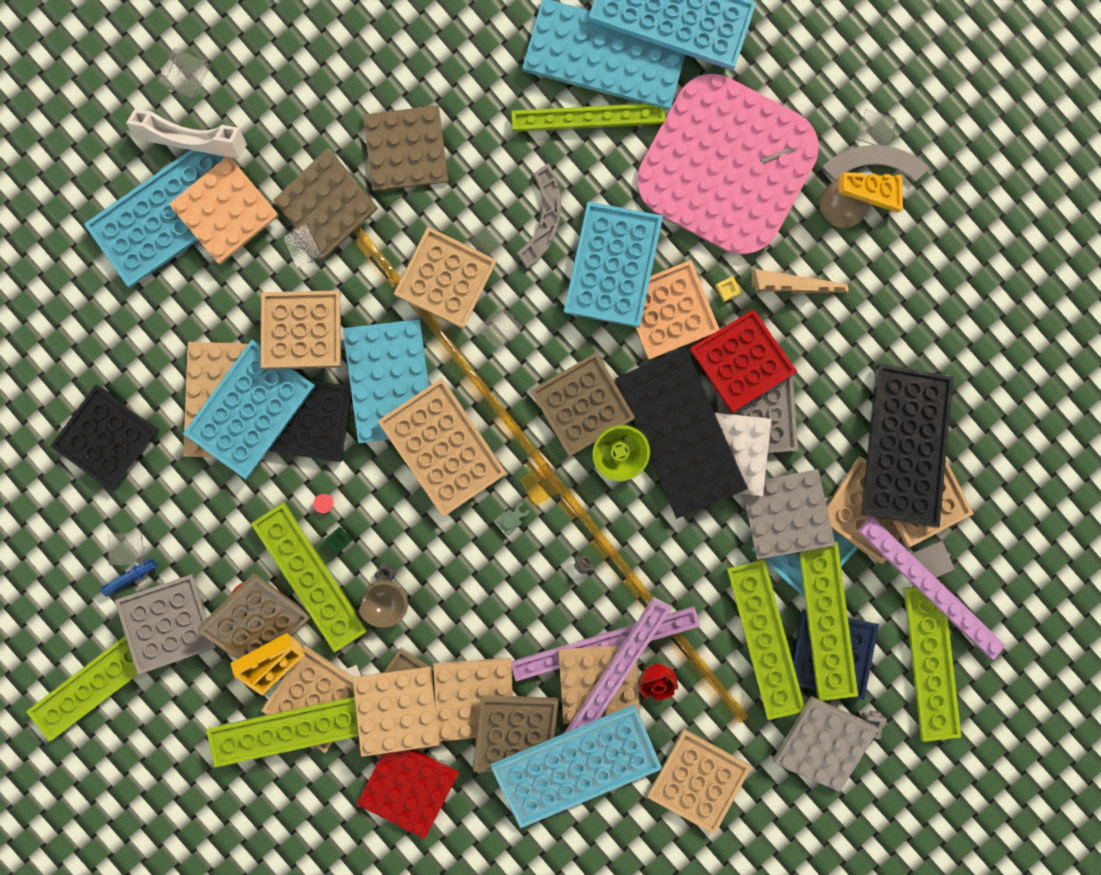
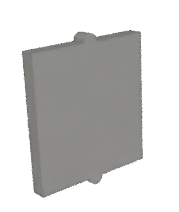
M942 540L911 553L935 578L955 570L950 559L951 554L947 552Z

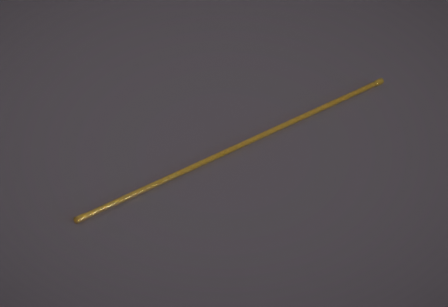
M359 226L353 233L397 287L401 280L400 275L362 227ZM410 304L648 605L653 598L651 593L429 312ZM681 632L672 634V637L725 702L738 722L741 723L748 717L747 713L734 700Z

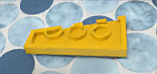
M848 172L839 175V194L896 213L903 210L902 175L891 176L890 174L878 176L876 174L863 175V173Z

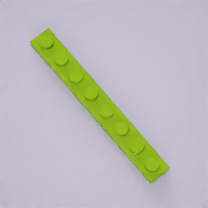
M649 104L512 111L513 132L657 125L665 123V108L660 109Z

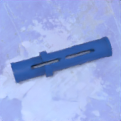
M149 558L138 566L134 565L128 572L101 586L102 594L108 597L133 581L141 580L144 575L157 569V563L153 558Z

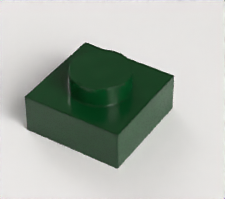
M338 527L325 539L337 554L353 541L341 527Z

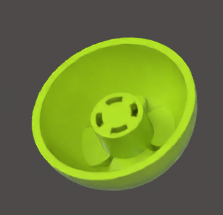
M615 425L605 429L597 437L593 446L592 456L595 467L604 477L614 481H626L636 477L645 469L650 457V447L646 437L636 428L628 425Z

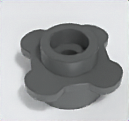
M586 555L574 558V567L579 573L585 574L588 571L592 572L594 570L591 560Z
M383 562L380 564V569L374 574V577L377 580H391L397 574V570Z

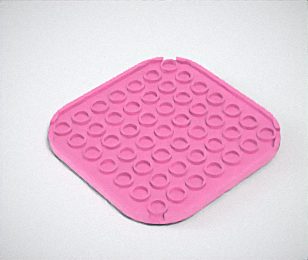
M719 74L702 75L691 80L682 88L665 118V123L662 124L644 157L637 178L639 193L644 204L652 212L662 215L664 219L715 246L738 255L754 253L769 245L780 230L815 165L819 151L818 138L812 125L800 114L729 77ZM797 148V150L782 154L780 157L765 163L760 162L761 159L785 149Z

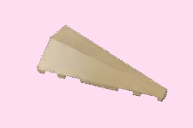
M759 269L752 271V287H756V292L790 291V294L848 292V285L843 283Z

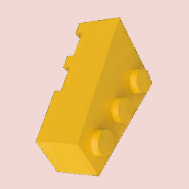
M285 633L230 664L235 678L260 695H263L305 654L300 642L288 633Z

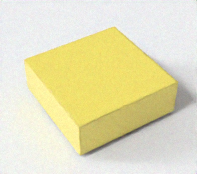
M733 276L715 285L723 302L741 294Z

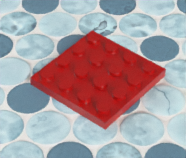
M754 309L689 349L731 413H734L797 373L791 361Z
M415 749L383 753L356 805L425 839L459 771Z

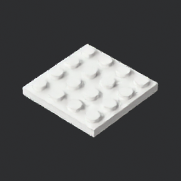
M715 413L748 486L747 490L740 493L763 496L772 419Z

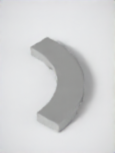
M866 145L849 149L830 159L821 167L835 181L839 178L840 174L857 167L887 166L904 174L914 183L930 169L916 156L904 150L884 145Z
M549 163L533 173L541 193L542 213L535 234L517 252L526 269L533 266L548 250L554 240L560 222V190Z

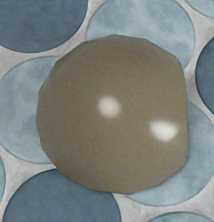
M838 181L828 185L822 192L819 207L825 220L832 224V226L842 229L851 228L859 224L867 214L869 203L839 194Z
M381 579L373 581L369 584L364 594L359 614L364 621L372 626L381 628L394 626L407 613V595L402 587L392 580Z

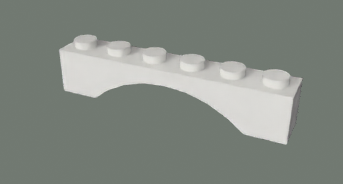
M134 109L127 121V125L136 140L236 159L240 158L247 145L240 128L221 125L211 130H194L171 123L153 112Z

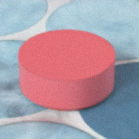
M328 494L318 495L314 499V508L319 513H327L334 506L333 498Z

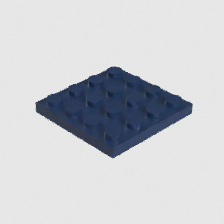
M802 608L792 661L799 687L816 690L806 609ZM848 617L858 696L853 698L864 700L879 624Z

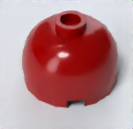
M659 663L646 667L639 678L640 693L647 699H649L648 696L654 697V700H664L675 695V690L677 689L678 691V681L675 672L669 666Z

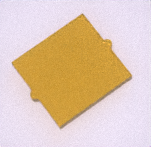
M547 462L520 478L521 483L526 489V494L530 495L535 505L563 490V487L556 478L557 474L553 473Z

